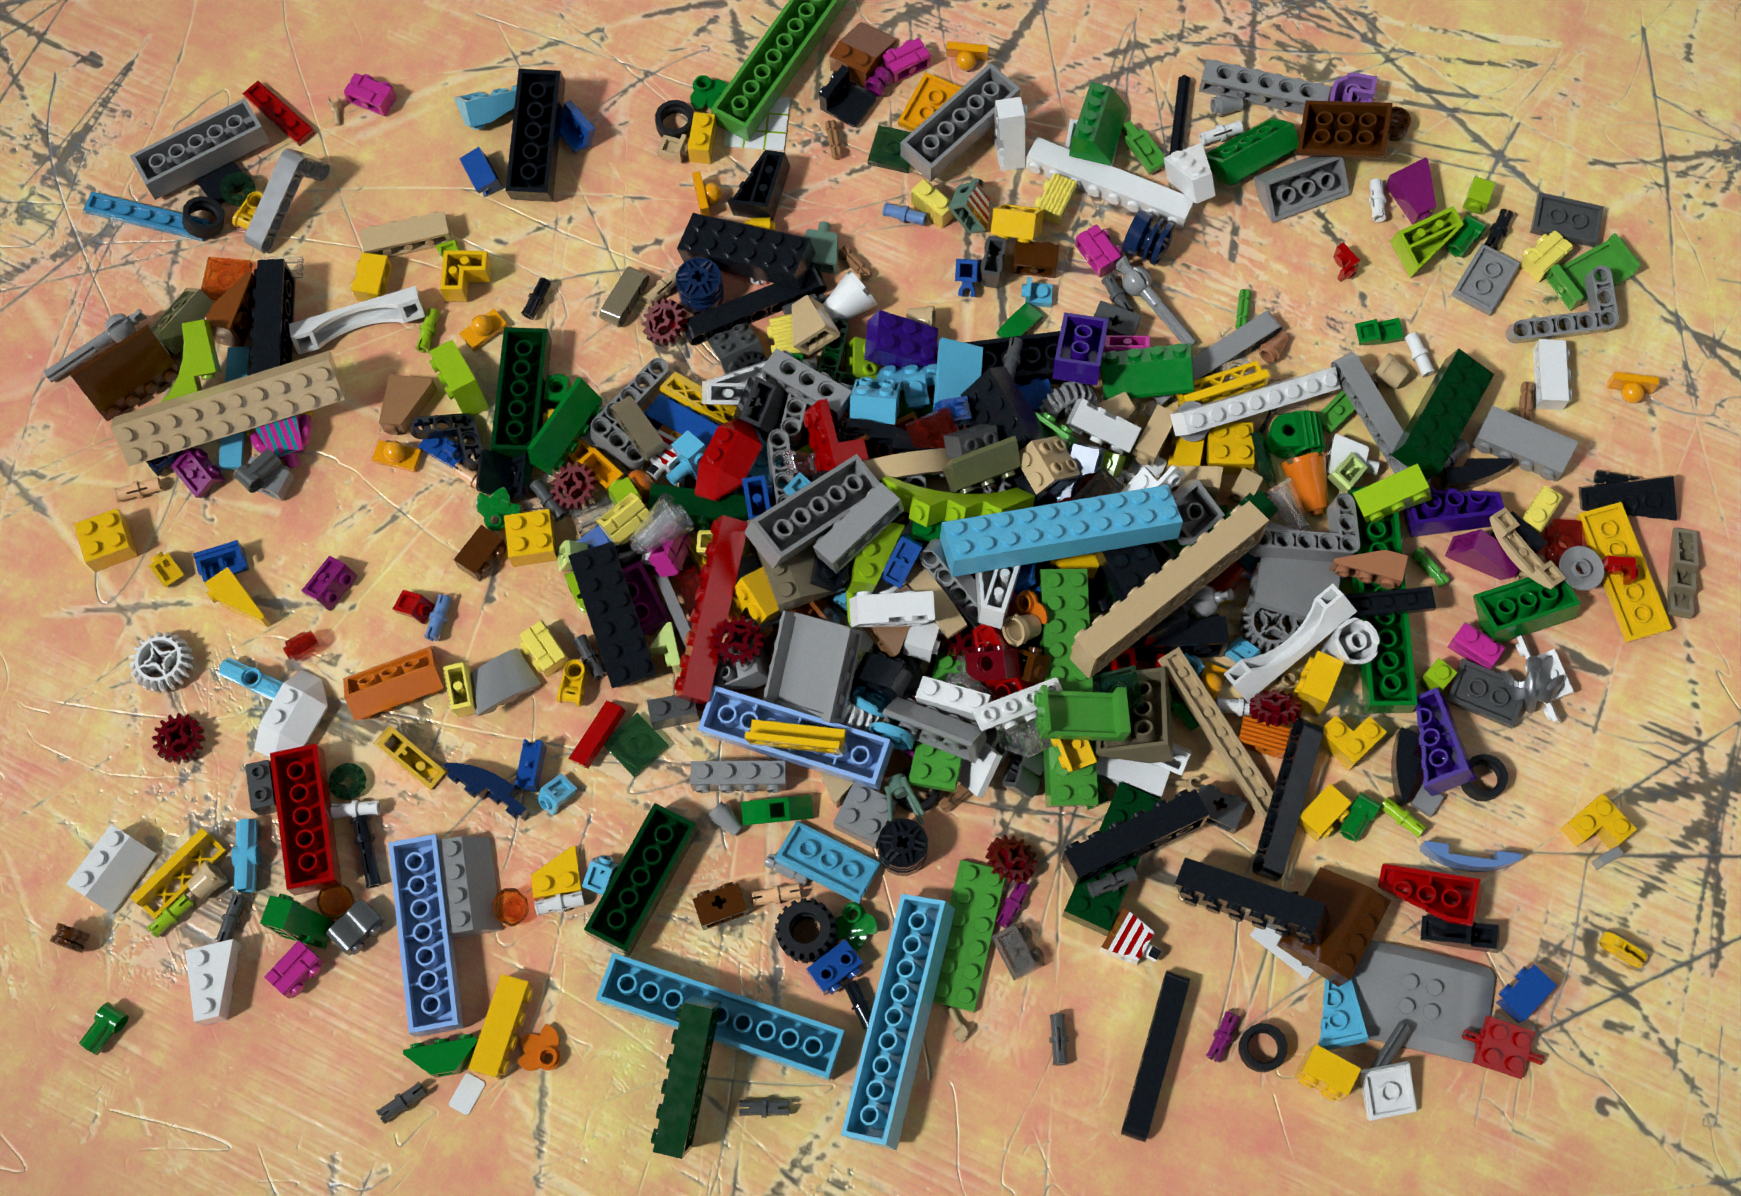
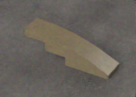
M1675 527L1672 530L1667 589V612L1671 616L1691 619L1694 615L1693 595L1697 590L1696 571L1699 567L1697 531Z

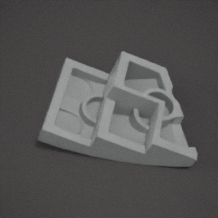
M518 648L491 659L470 675L471 683L474 687L473 698H476L477 708L475 713L477 717L494 712L498 706L515 701L519 695L536 690L541 685Z

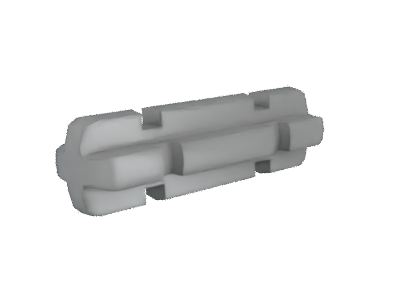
M770 853L764 863L766 867L772 870L775 868L779 874L791 880L794 878L796 879L795 882L801 885L807 883L809 878L775 862L776 855Z

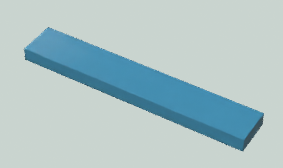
M96 192L90 193L83 209L87 214L202 242L205 241L203 238L190 235L184 229L182 213ZM190 215V218L198 224H212L210 220Z

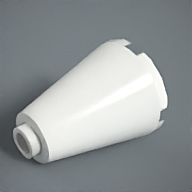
M851 271L846 273L823 303L831 319L842 318L846 321L877 305L873 296L868 293L863 283Z
M1351 618L1343 621L1323 644L1321 652L1343 661L1344 664L1362 665L1370 662L1377 655L1379 636L1376 629L1368 621Z

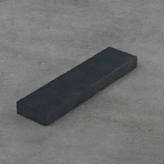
M1432 586L1345 595L1357 610L1349 619L1435 611L1436 609Z

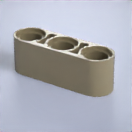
M628 266L603 304L599 314L600 319L617 327L623 326L645 291L650 276Z
M631 396L626 397L610 408L616 421L646 461L666 449L664 441Z

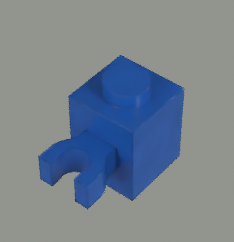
M956 259L955 281H962L958 296H964V289L969 288L971 290L970 297H976V289L973 282L980 281L981 259Z
M967 396L943 399L934 404L933 413L935 419L938 420L939 426L964 422L972 418Z

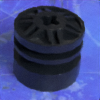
M898 818L888 822L878 836V857L882 866L888 872L897 876H909L918 872L924 866L928 851V838L924 829L917 822L910 819ZM899 841L907 842V848L899 847Z

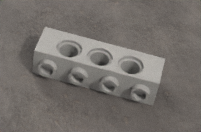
M776 348L761 368L763 379L777 385L782 390L810 406L818 400L827 399L831 416L838 422L850 406L852 391L849 386L844 383L839 384L835 382L827 373H820L814 370L809 363L805 361L800 362L786 350L781 351ZM788 370L795 371L792 374H785ZM806 381L814 382L811 385H804ZM825 392H832V393H833V394L830 395V396H824V395H822V394L825 393Z

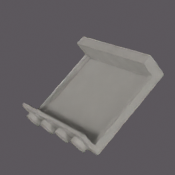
M1268 522L1266 527L1269 529L1296 530L1272 522ZM1255 557L1247 611L1256 613L1260 608L1305 620L1312 607L1314 598L1331 584H1334L1339 589L1343 577L1329 571L1332 562Z
M783 610L779 621L777 639L774 644L772 662L769 666V675L764 689L763 701L822 718V721L843 723L864 630L851 628L850 626L799 612Z

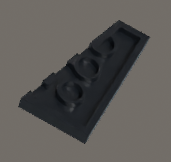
M1672 475L1578 487L1580 509L1583 511H1590L1622 502L1628 516L1677 521L1674 476Z

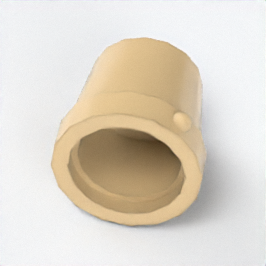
M935 306L908 308L906 318L935 327Z
M1388 353L1374 371L1372 377L1396 389L1409 370L1398 362L1392 354Z
M1015 613L1004 620L1002 631L1005 640L1010 645L1018 647L1038 636L1042 627L1036 615H1018Z
M205 860L187 882V886L194 895L204 900L218 888L223 887L228 882V879L215 864Z

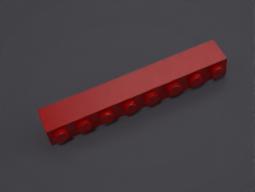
M722 515L712 523L710 532L713 536L705 552L708 558L700 573V577L703 579L701 587H698L695 594V600L698 601L696 609H693L690 616L692 627L685 638L686 652L680 659L679 666L682 670L680 677H677L674 685V690H676L675 697L699 704L709 702L719 658L716 656L718 649H713V643L716 642L713 640V634L718 633L716 631L717 625L724 627L723 620L728 619L746 540L744 532L748 525L745 521Z

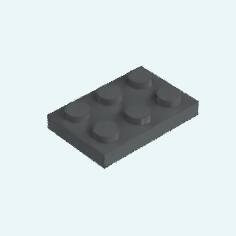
M1539 192L1536 198L1530 233L1542 236L1545 233L1549 235L1553 231H1557L1568 242L1595 247L1598 241L1604 206Z
M1462 658L1457 668L1458 673L1454 676L1448 692L1447 703L1513 729L1524 699L1518 701L1512 699L1500 673Z

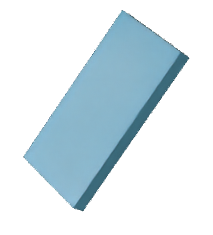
M941 337L938 346L934 404L943 399L961 397L960 395L981 376L983 347ZM933 413L932 421L938 422V420L935 419ZM971 413V419L949 425L957 424L961 427L963 424H966L967 428L977 425V421Z
M796 821L774 859L775 862L858 904L861 902L881 866L879 861L799 821Z

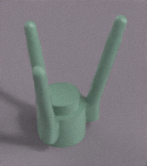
M897 774L888 779L889 786L884 788L887 794L888 820L893 821L892 795H895L898 799L907 797L919 824L922 825L924 821L921 815L923 816L925 812L911 789L906 775Z

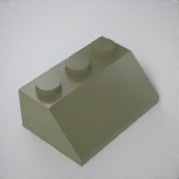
M186 288L150 329L169 354H181L184 346L182 323L205 319L207 312L210 311L214 302L200 289Z
M1016 436L951 459L943 468V472L952 493L968 494L974 491L973 487L980 484L983 488L995 483L994 479L1001 476L1004 480L1016 475L1015 471L1021 467Z

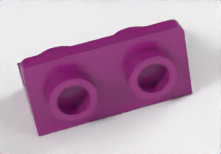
M200 448L185 449L171 465V468L196 498H202L215 482L223 483L225 481L221 470L208 459V454Z
M329 556L301 591L309 598L320 603L325 609L331 611L356 580L357 574L345 563Z

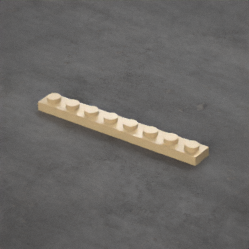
M1179 647L1160 658L1158 660L1161 667H1165L1170 681L1260 820L1266 819L1273 791Z

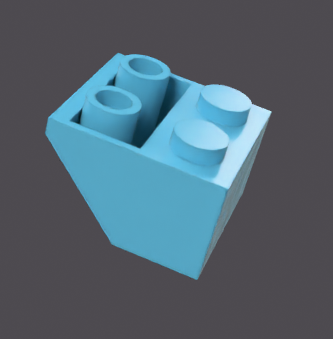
M869 377L856 379L850 396V418L870 420L882 424H895L898 415L901 382H895L893 379L876 381Z

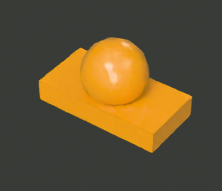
M947 42L946 56L957 57L956 64L963 71L973 69L976 65V60L988 61V45Z
M700 171L693 172V183L701 215L710 216L708 204L719 202L722 190L715 183H708L703 186Z
M492 309L485 315L475 316L472 319L471 325L459 334L474 352L502 332L504 327H508L500 314L495 309Z
M1614 372L1607 381V388L1622 390V398L1628 403L1641 401L1644 393L1652 394L1659 385V377Z
M378 440L372 461L373 463L416 472L422 451L421 449L404 446L398 441L386 442Z
M1206 662L1200 680L1216 703L1226 678L1224 673L1228 670Z

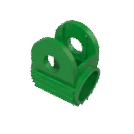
M1299 410L1277 416L1273 420L1266 438V446L1269 452L1277 458L1291 459L1314 452L1320 454L1322 451H1325L1323 428L1319 413Z

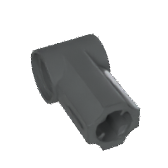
M267 448L250 464L245 463L236 470L234 477L250 493H255L263 487L265 478L283 462Z

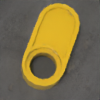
M1605 931L1598 942L1599 946L1636 968H1642L1648 958L1644 951L1611 932Z

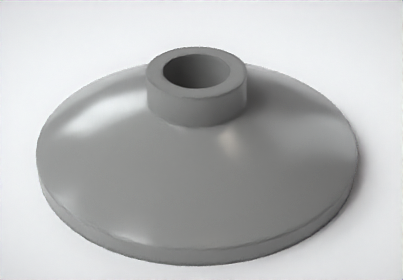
M1574 546L1566 550L1560 558L1559 570L1566 577L1565 582L1571 587L1587 591L1597 587L1603 580V562L1592 549L1584 546Z

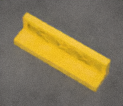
M1257 360L1194 380L1193 393L1187 395L1176 394L1180 405L1188 401H1196L1203 405L1266 386L1270 379V374L1267 369H1261ZM1254 368L1256 371L1255 373L1243 376L1247 370ZM1231 376L1236 378L1222 383L1225 377ZM1211 383V384L1214 385V386H1211V387L1202 389V387H1203L1204 384Z
M674 372L660 386V391L689 406L696 412L707 416L717 424L733 420L732 418L737 406L702 404V386L677 372Z
M752 719L750 732L745 731L744 739L750 745L843 755L847 731L845 729Z
M200 828L130 898L156 920L163 914V909L169 908L189 890L186 879L190 880L193 875H186V869L190 863L199 862L198 869L205 860L216 864L228 851L209 832ZM212 843L219 851L212 858H204V850ZM173 880H181L180 889L177 892L168 893L169 884ZM155 897H163L162 907L154 912L148 904Z

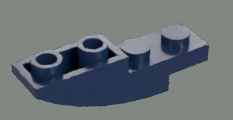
M447 762L444 765L448 771L446 776L456 784L459 781L466 786L464 790L473 798L479 796L484 800L488 795V798L495 804H504L507 807L505 811L514 819H517L519 816L525 821L530 815L527 808L514 799L519 793L516 787L500 776L485 769L462 763Z

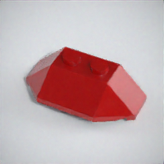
M734 419L718 426L699 462L695 487L696 496L716 502L722 496L731 493L743 485L742 479L748 477L763 448L753 426Z

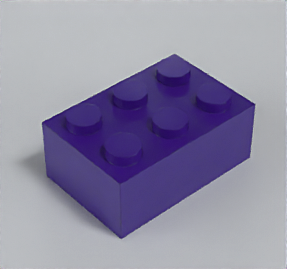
M878 310L867 321L864 360L883 366L893 365L895 367H906L908 365L925 367L936 364L938 328Z
M1064 312L1054 361L1053 379L1098 385L1109 319Z

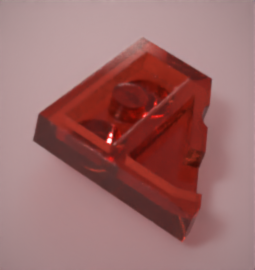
M947 406L905 424L914 447L945 448L943 435L957 431Z

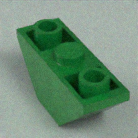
M812 795L741 802L743 825L814 819Z
M473 1034L460 1035L459 1040L449 1041V1038L437 1039L432 1045L425 1046V1043H415L410 1045V1049H404L403 1055L435 1078L460 1074L471 1060L479 1038L474 1037Z

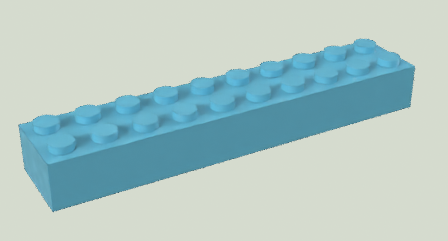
M1162 485L942 522L940 542L951 576L955 577L1177 539L1183 520L1169 485Z
M901 894L841 1135L850 1140L893 1150L898 1148L955 908L946 901Z
M612 953L596 996V1001L599 1004L678 1030L679 1020L676 1019L678 1007L680 1004L683 1005V1002L692 995L722 1001L714 1043L830 1081L845 1036L844 1030Z

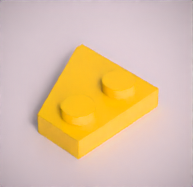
M571 846L531 874L533 898L535 900L555 897V894L565 895L582 891L576 846Z

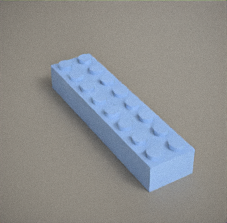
M714 685L697 729L704 736L877 790L880 789L894 748V744L888 738L839 723L822 721V718ZM754 719L845 729L847 734L844 754L839 755L750 745L744 739L745 731L750 732L751 722Z
M436 834L388 843L409 1034L414 1037L464 1028L454 940L449 935L438 847V840L441 839Z

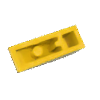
M228 567L205 582L209 589L206 593L214 603L218 601L224 608L266 627L271 625Z
M388 726L373 743L390 759L430 790L446 773L444 769L391 726Z

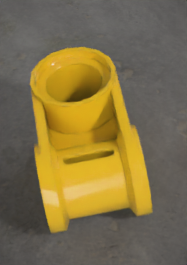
M254 191L247 196L240 209L233 216L232 223L235 227L248 229L263 193Z
M570 660L566 663L557 692V703L564 701L576 703V706L579 707L582 706L588 672L581 661ZM576 668H580L581 673L576 677H572L571 672Z

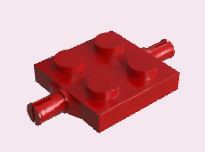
M1487 1015L1479 1033L1467 1029L1463 1031V1033L1472 1037L1462 1034V1039L1475 1043L1476 1051L1472 1063L1522 1080L1528 1061L1542 1065L1544 1062L1535 1059L1537 1057L1544 1060V1055L1531 1051L1535 1031Z

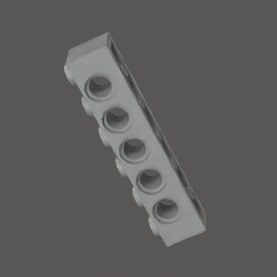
M1207 59L1199 92L1216 96L1223 95L1242 98L1243 102L1303 115L1306 100L1328 101L1331 86L1304 81L1300 78L1286 77L1281 74L1268 73L1260 69H1250L1237 64L1223 63L1219 60Z

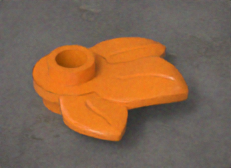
M1031 590L1022 591L1017 596L1016 603L1011 606L1009 616L1015 613L1018 615L1034 614L1039 618L1041 624L1048 622L1045 607L1038 602L1036 594Z
M545 1024L540 1036L532 1033L521 1034V1046L525 1054L517 1060V1063L523 1069L534 1071L541 1068L551 1071L559 1066L561 1053L557 1048L560 1038L552 1026ZM548 1054L553 1055V1060L550 1063L545 1061V1057Z

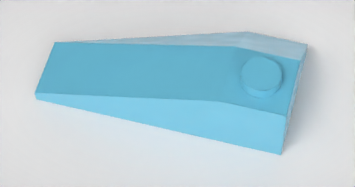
M517 85L512 86L511 91H508L507 88L494 89L491 92L492 94L475 92L454 97L465 125L473 127V129H481L485 127V124L493 122L512 110L515 106Z

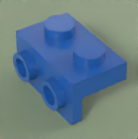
M571 100L564 102L560 137L574 153L591 147L595 132L593 124L587 120L581 110Z

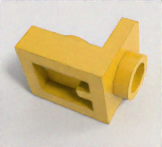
M161 551L150 559L153 563L148 566L165 588L185 575L169 552L164 555Z

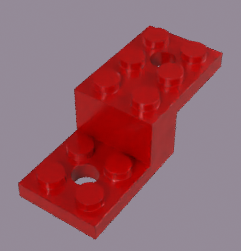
M827 399L818 400L804 412L803 420L806 428L809 430V445L814 450V463L817 471H830L856 454L862 461L869 460L864 438L838 443Z

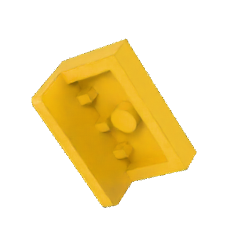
M1051 739L1053 746H1058L1061 755L1058 756L1061 767L1063 770L1067 769L1068 773L1097 762L1089 740Z

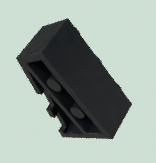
M765 150L751 168L748 178L745 182L742 181L740 183V189L734 197H730L727 201L734 216L748 218L771 217V221L774 220L790 170V164L785 152Z

